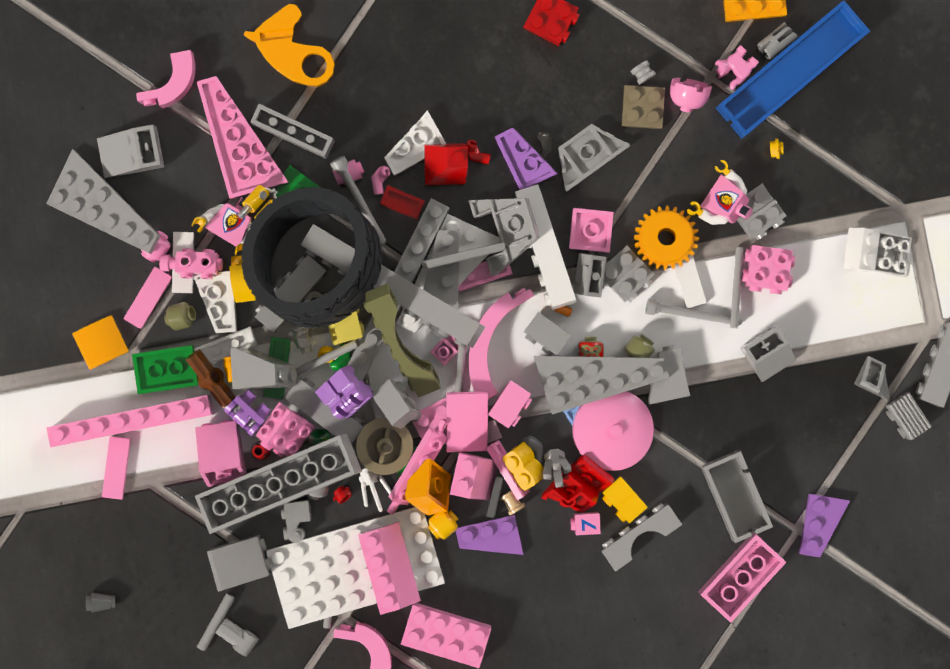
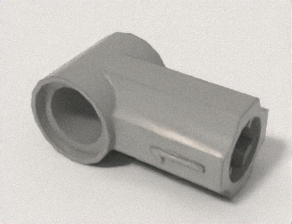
M227 618L216 631V634L232 644V647L245 657L249 655L259 641L258 637L246 629H241Z

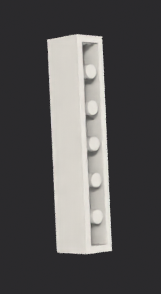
M539 185L516 191V198L514 199H529L540 238L529 248H532L534 255L531 256L534 267H539L541 273L537 275L541 287L545 286L547 292L544 294L547 306L551 305L552 310L576 303L572 285Z

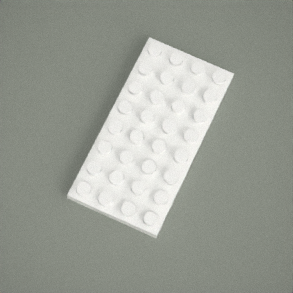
M413 507L395 512L394 515H385L306 538L299 543H289L266 550L288 629L377 603L358 534L364 531L399 522L418 591L445 584L431 533L427 527L428 523L425 514L418 508Z

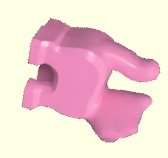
M741 45L726 60L719 59L715 62V72L718 74V79L726 76L730 70L737 77L730 83L729 87L732 90L741 84L759 63L754 57L748 58L745 61L742 57L747 51Z

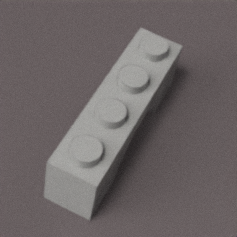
M667 503L656 505L652 509L653 513L648 516L642 515L635 521L636 525L631 528L629 526L625 527L619 532L620 536L616 539L610 538L602 544L603 548L600 550L615 572L632 560L631 547L637 536L647 531H656L667 536L682 525Z

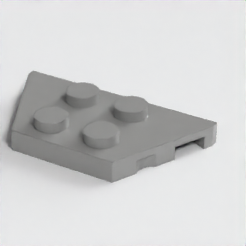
M590 124L558 147L565 191L567 192L629 148V143Z

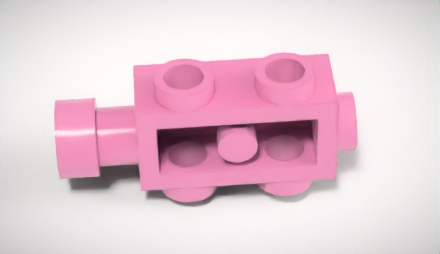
M182 249V252L176 251V257L161 255L159 265L160 271L175 269V272L184 279H192L193 275H201V279H213V276H218V271H222L223 260L219 259V255L215 253V250L203 249L202 252H194V249ZM184 259L189 260L187 265H183ZM205 259H208V260H209V264L206 265V266H203V264H202L203 261H204Z

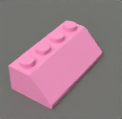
M399 522L359 533L358 537L380 615L421 601Z

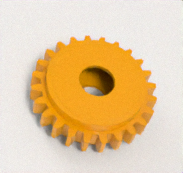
M659 206L656 213L651 209L650 216L644 214L645 221L639 220L638 224L641 228L636 227L635 229L639 235H634V239L639 240V242L635 243V247H640L637 254L644 255L642 261L649 260L648 266L654 263L657 270L660 266H663L664 271L667 270L668 266L675 270L676 264L681 268L683 260L687 263L689 262L688 255L694 256L695 253L692 249H697L698 247L694 242L699 241V237L694 235L698 233V229L692 228L696 223L689 222L690 215L683 216L684 210L677 213V207H674L673 211H669V206H666L665 210L662 211ZM668 231L674 235L675 241L671 245H663L659 242L658 235L661 232Z

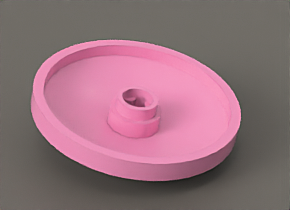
M626 391L581 405L575 414L572 432L576 448L582 456L585 454L604 470L616 471L633 466L645 456L652 443L654 425L650 411L644 402L634 394Z

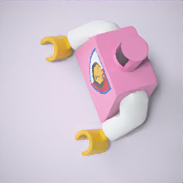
M720 160L725 165L724 170H719L715 166V170L719 173L723 172L725 175L719 177L701 206L697 202L690 203L696 207V212L690 209L687 212L689 215L697 214L699 218L712 225L726 224L727 222L735 223L739 216L747 220L752 215L753 209L746 206L749 198L746 196L747 189L744 182L732 169H728L726 161Z
M241 197L235 207L226 203L225 205L219 204L209 209L201 217H196L191 226L199 224L198 232H201L206 225V229L236 246L235 255H237V252L242 251L247 231H249L253 219L248 215L243 219L237 216L244 207L242 203L245 199Z

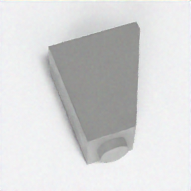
M674 345L662 347L663 351L658 352L657 358L664 359L669 378L651 384L648 404L690 396L680 348L675 349Z

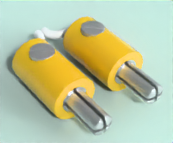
M257 185L243 201L244 207L237 216L243 219L249 212L254 213L269 196V192L273 193V198L276 199L277 191L274 188L270 190L267 187L264 188L261 185ZM270 199V200L264 205V207L257 213V215H258L269 203H272L273 200Z

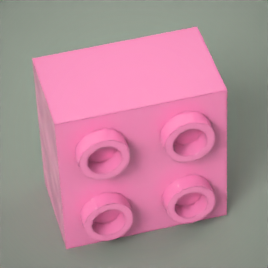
M510 380L488 415L507 428L511 425L515 427L521 418L518 415L522 408L526 410L532 401L529 398L531 393Z

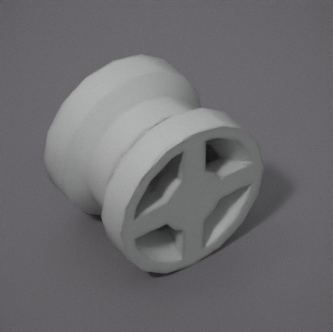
M648 60L630 71L632 75L637 77L639 85L656 75L655 71L650 69Z

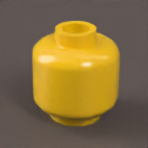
M451 510L449 512H439L429 518L430 525L427 527L437 539H447L458 529L456 523L458 518Z

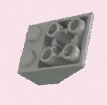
M154 125L132 128L97 138L104 178L164 167L158 130Z

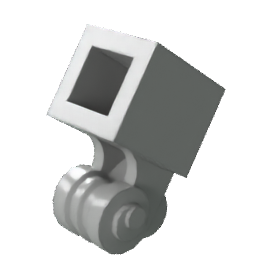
M310 499L291 501L284 504V507H281L282 519H286L287 527L283 528L285 540L289 539L293 543H299L304 539L305 531L298 526L300 522L312 520Z

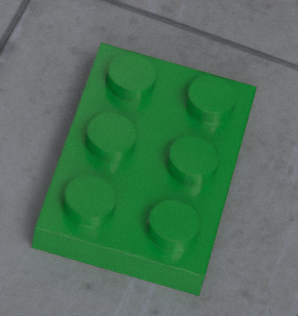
M190 345L132 354L137 393L144 394L198 386V376L186 361V358L194 352V346Z

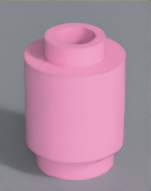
M355 159L349 161L347 170L353 181L361 179V174L364 173L360 161L357 163ZM333 170L338 185H346L341 174Z

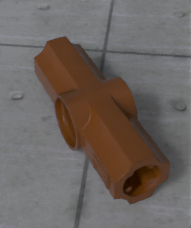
M200 349L186 358V361L198 376L199 386L204 390H209L221 408L228 406L236 398L224 382L223 371L220 368L213 367Z

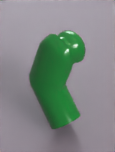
M351 351L331 361V369L338 371L340 368L346 367L351 359Z

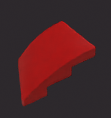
M585 454L570 465L571 472L567 474L562 472L563 487L556 488L555 481H553L542 493V499L547 500L549 498L558 501L561 506L570 507L581 513H584L597 503L599 493L612 485L614 478Z

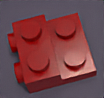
M537 0L523 28L560 46L561 42L565 43L571 33L567 31L571 24L575 25L580 15L577 13L578 7L564 0Z

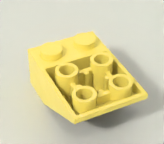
M359 309L342 321L328 325L333 346L363 337L364 326L362 321L359 322L357 316Z

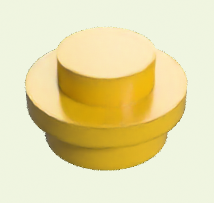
M778 138L775 141H770L771 157L780 159V155L784 154L783 142H779Z

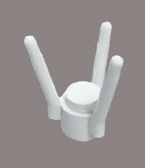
M363 469L359 480L364 506L368 507L366 485H370L378 510L382 512L383 509L374 483L378 482L377 477L389 495L392 489L382 475L375 474L368 469Z

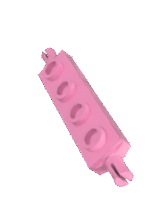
M441 418L436 428H428L388 496L392 500L387 509L388 513L394 515L399 505L409 504L405 500L407 481L426 459L435 460L447 439L443 433L448 424L445 419Z

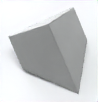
M868 356L854 384L890 402L885 373L886 364Z

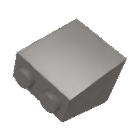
M230 348L233 389L260 390L296 386L297 372L294 365L255 349Z
M260 535L213 547L207 551L218 591L269 576L272 567L270 559H266L264 551L267 550L264 538L261 539Z

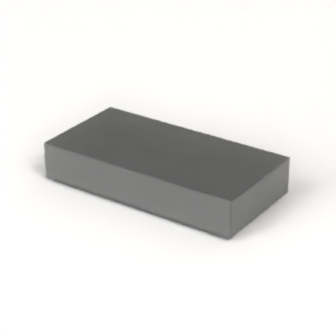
M495 476L487 517H495L504 480L501 476Z

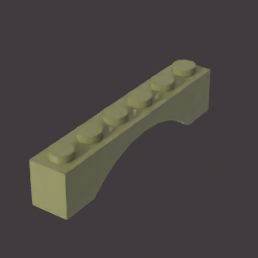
M387 283L365 292V309L368 313H372L374 317L373 323L376 329L382 331V339L385 345L389 344L394 361L398 360L401 374L407 376L410 390L412 392L415 391L419 398L441 389L439 376L432 363L412 353L398 336L395 328V318L398 311L397 299L389 284Z

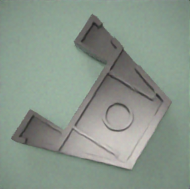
M528 198L469 201L474 218H480L492 213L500 241L505 244L503 252L486 258L491 276L498 275L540 238Z

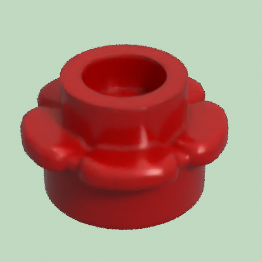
M340 486L336 489L333 500H337L339 504L346 502L352 496L349 487L344 488V486Z

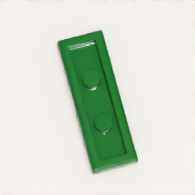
M271 336L269 355L289 363L292 339ZM285 387L264 389L263 397L284 399Z

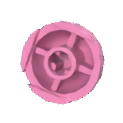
M681 78L672 79L670 96L672 101L680 106L681 111L692 112V109H699L706 104L710 97L712 86L707 87L708 84L692 79H686L684 82H680Z

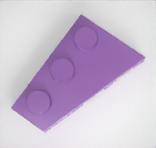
M514 128L495 136L520 190L532 187L558 174Z
M808 494L799 554L821 557L850 502L849 500Z
M515 515L461 526L456 530L460 549L523 555Z

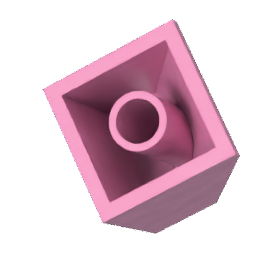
M224 420L218 424L206 423L201 425V427H195L199 472L208 487L222 485L247 474L240 430L236 421Z
M459 452L450 494L468 499L490 500L497 466L493 459Z

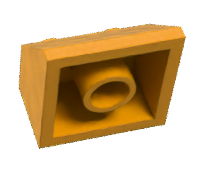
M426 459L407 481L405 500L426 515L448 512L451 474L432 459Z

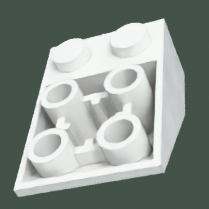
M849 228L843 268L906 278L912 238L867 228Z

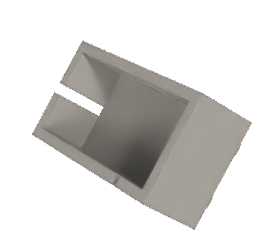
M736 450L700 466L733 542L737 543L751 537L752 534L748 531L749 529L753 533L758 534L773 527L750 472L742 471V469L745 470L748 467L741 451Z

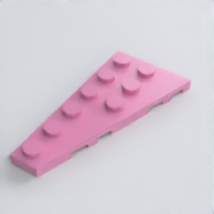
M215 76L197 81L229 199L248 195L257 185H261L264 188H272L289 183L219 79Z

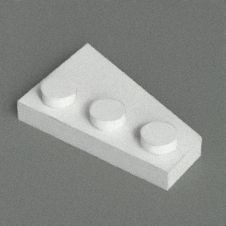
M428 110L384 157L394 176L424 160V144H446Z
M230 271L218 272V276H213V279H201V275H193L215 332H237L236 303L231 286Z

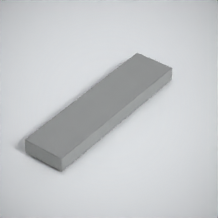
M504 242L495 243L421 262L424 269L504 251L505 244Z

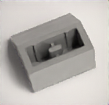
M779 326L772 327L740 348L761 382L797 361L789 342Z

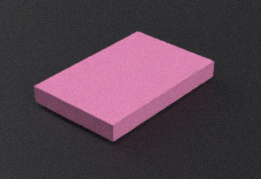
M487 391L446 392L447 452L487 451Z

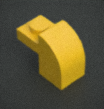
M242 255L231 257L230 280L236 303L256 300L243 277Z

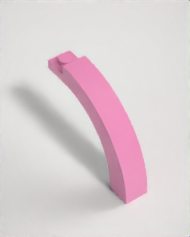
M525 288L519 290L514 294L516 297L512 299L508 292L487 310L479 322L485 326V329L473 348L470 347L469 372L474 391H487L488 399L498 394L489 376L487 352L491 336L498 323L506 314L534 297L531 289L527 291Z

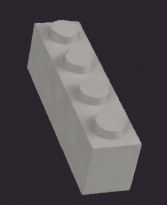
M258 104L250 121L252 125L327 159L335 142L332 137L261 104Z
M309 255L306 258L302 256L295 264L297 268L293 273L289 271L282 279L284 283L281 287L273 289L278 299L286 302L301 303L306 295L327 274L328 271ZM260 304L256 309L257 314L255 318L273 333H276L285 322V320L275 315L263 304Z
M944 323L943 326L939 327L937 332L938 341L931 348L930 356L932 357L929 364L927 363L923 369V381L918 384L915 392L917 394L916 399L944 408L950 392V323Z
M299 378L296 386H293L284 398L334 436L347 434L352 445L364 427L362 424L364 421L355 414L348 419L346 417L344 419L336 418L331 412L330 407L325 405L315 393V384L308 378L304 380Z

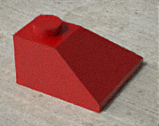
M465 143L424 144L425 185L466 183L468 146Z

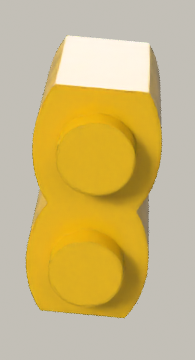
M525 442L517 445L503 456L505 465L514 474L517 484L526 491L543 479L544 467L535 459L532 449Z
M621 476L602 491L605 495L602 499L609 507L614 505L618 510L615 514L622 522L627 520L628 523H631L648 508Z

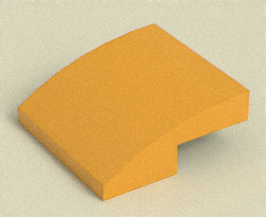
M112 315L72 333L89 370L129 352Z

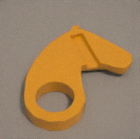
M288 4L263 22L255 32L245 31L244 36L256 43L269 64L293 82L311 87H319L328 83L334 74L335 64L327 50L319 46L292 42L294 26L302 16L301 11L294 4ZM319 55L326 60L327 68L321 77L310 78L304 74L302 65L308 56Z

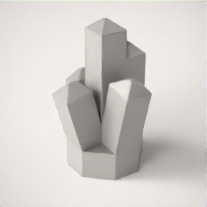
M551 449L544 455L543 479L551 480L553 471L556 488L563 487L561 470L564 474L571 472V466L566 460L563 451Z

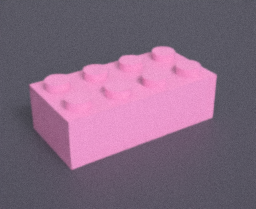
M753 532L751 533L752 536L747 538L698 591L729 622H732L786 563L785 560Z
M414 603L401 645L480 668L490 635L491 625Z

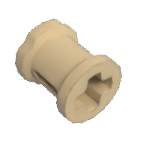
M512 490L499 497L509 509V515L514 514L525 506L524 503L517 500Z

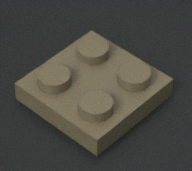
M625 85L621 127L662 129L665 88Z

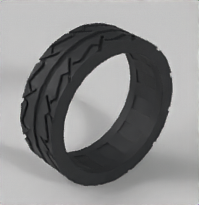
M307 187L284 193L274 199L272 203H269L256 216L249 227L251 229L247 231L241 260H243L241 265L244 280L249 290H252L251 293L261 304L290 324L305 328H316L338 323L352 315L353 312H356L366 301L365 292L373 290V286L377 284L382 266L380 238L371 222L345 196L333 190ZM335 214L349 219L354 229L356 241L355 254L351 266L341 282L324 296L312 301L294 303L278 299L271 285L270 264L274 250L283 235L301 220L314 215Z

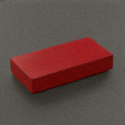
M387 185L380 204L417 220L425 200Z

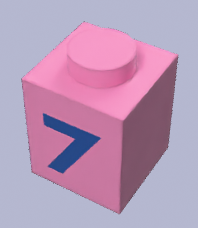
M599 512L574 513V518L570 519L571 531L575 530L576 535L601 534Z

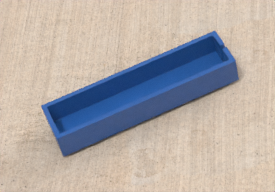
M843 0L716 107L717 111L727 122L731 120L733 123L730 126L741 139L744 138L868 34L870 30Z

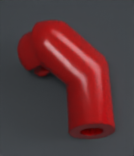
M468 140L466 145L468 146L469 159L489 164L491 154L481 153L476 141Z

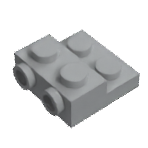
M763 183L746 194L749 198L746 206L752 208L753 212L749 219L746 220L739 216L737 221L750 240L755 237L759 240L768 234L766 230L771 226L775 229L782 225L786 214L777 201L773 200Z
M625 246L606 264L604 282L623 302L628 300L631 303L639 295L637 291L642 286L646 289L654 282L652 277L655 274L628 246Z

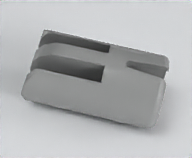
M784 22L761 40L757 46L761 54L767 53L765 58L771 59L798 36Z

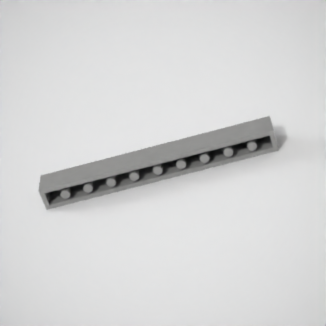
M432 198L430 199L394 273L411 283L414 282L422 266L421 261L425 260L437 236V232L440 230L450 210L448 206ZM401 305L398 306L397 314L401 308ZM373 315L362 335L363 337L359 341V347L355 349L347 365L353 367L355 370L354 375L358 381H364L383 343L382 331L376 329L373 323Z
M314 224L301 246L307 249L305 253L314 258L317 255L323 258L321 262L330 268L335 265L339 268L337 272L343 276L348 272L355 254L354 248ZM383 265L381 266L377 284L373 286L374 289L388 283L397 299V307L401 305L405 308L403 312L413 318L415 315H418L422 318L421 323L430 328L432 325L439 328L437 332L446 338L449 335L456 338L454 343L464 349L466 346L471 348L475 346L485 326Z

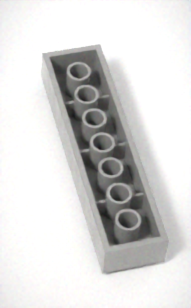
M342 434L198 494L195 498L209 534H212L361 473L362 470L348 435Z

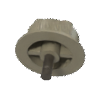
M377 418L367 423L361 429L356 441V452L360 462L366 469L375 474L389 475L400 471L409 462L413 452V440L405 426L400 429L392 426L387 418Z

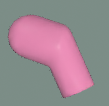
M387 166L379 167L371 177L374 195L384 194L382 183L391 174Z

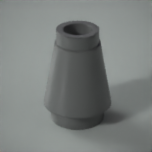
M92 592L91 595H86V611L94 613L115 608V596Z

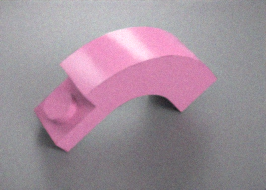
M191 50L171 53L173 73L169 82L162 88L136 93L137 101L144 104V106L155 105L156 101H158L159 106L162 108L169 107L180 101L190 90L195 77V60Z
M358 621L355 629H352V626L347 624H340V627H335L333 638L358 641L368 649L371 656L370 669H391V651L387 641L379 631L368 624Z

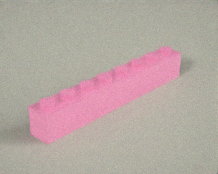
M205 395L46 428L50 447L214 415L211 395Z

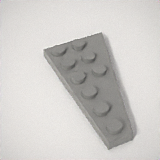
M72 149L46 204L152 254L160 235Z
M534 356L551 414L669 378L663 358Z

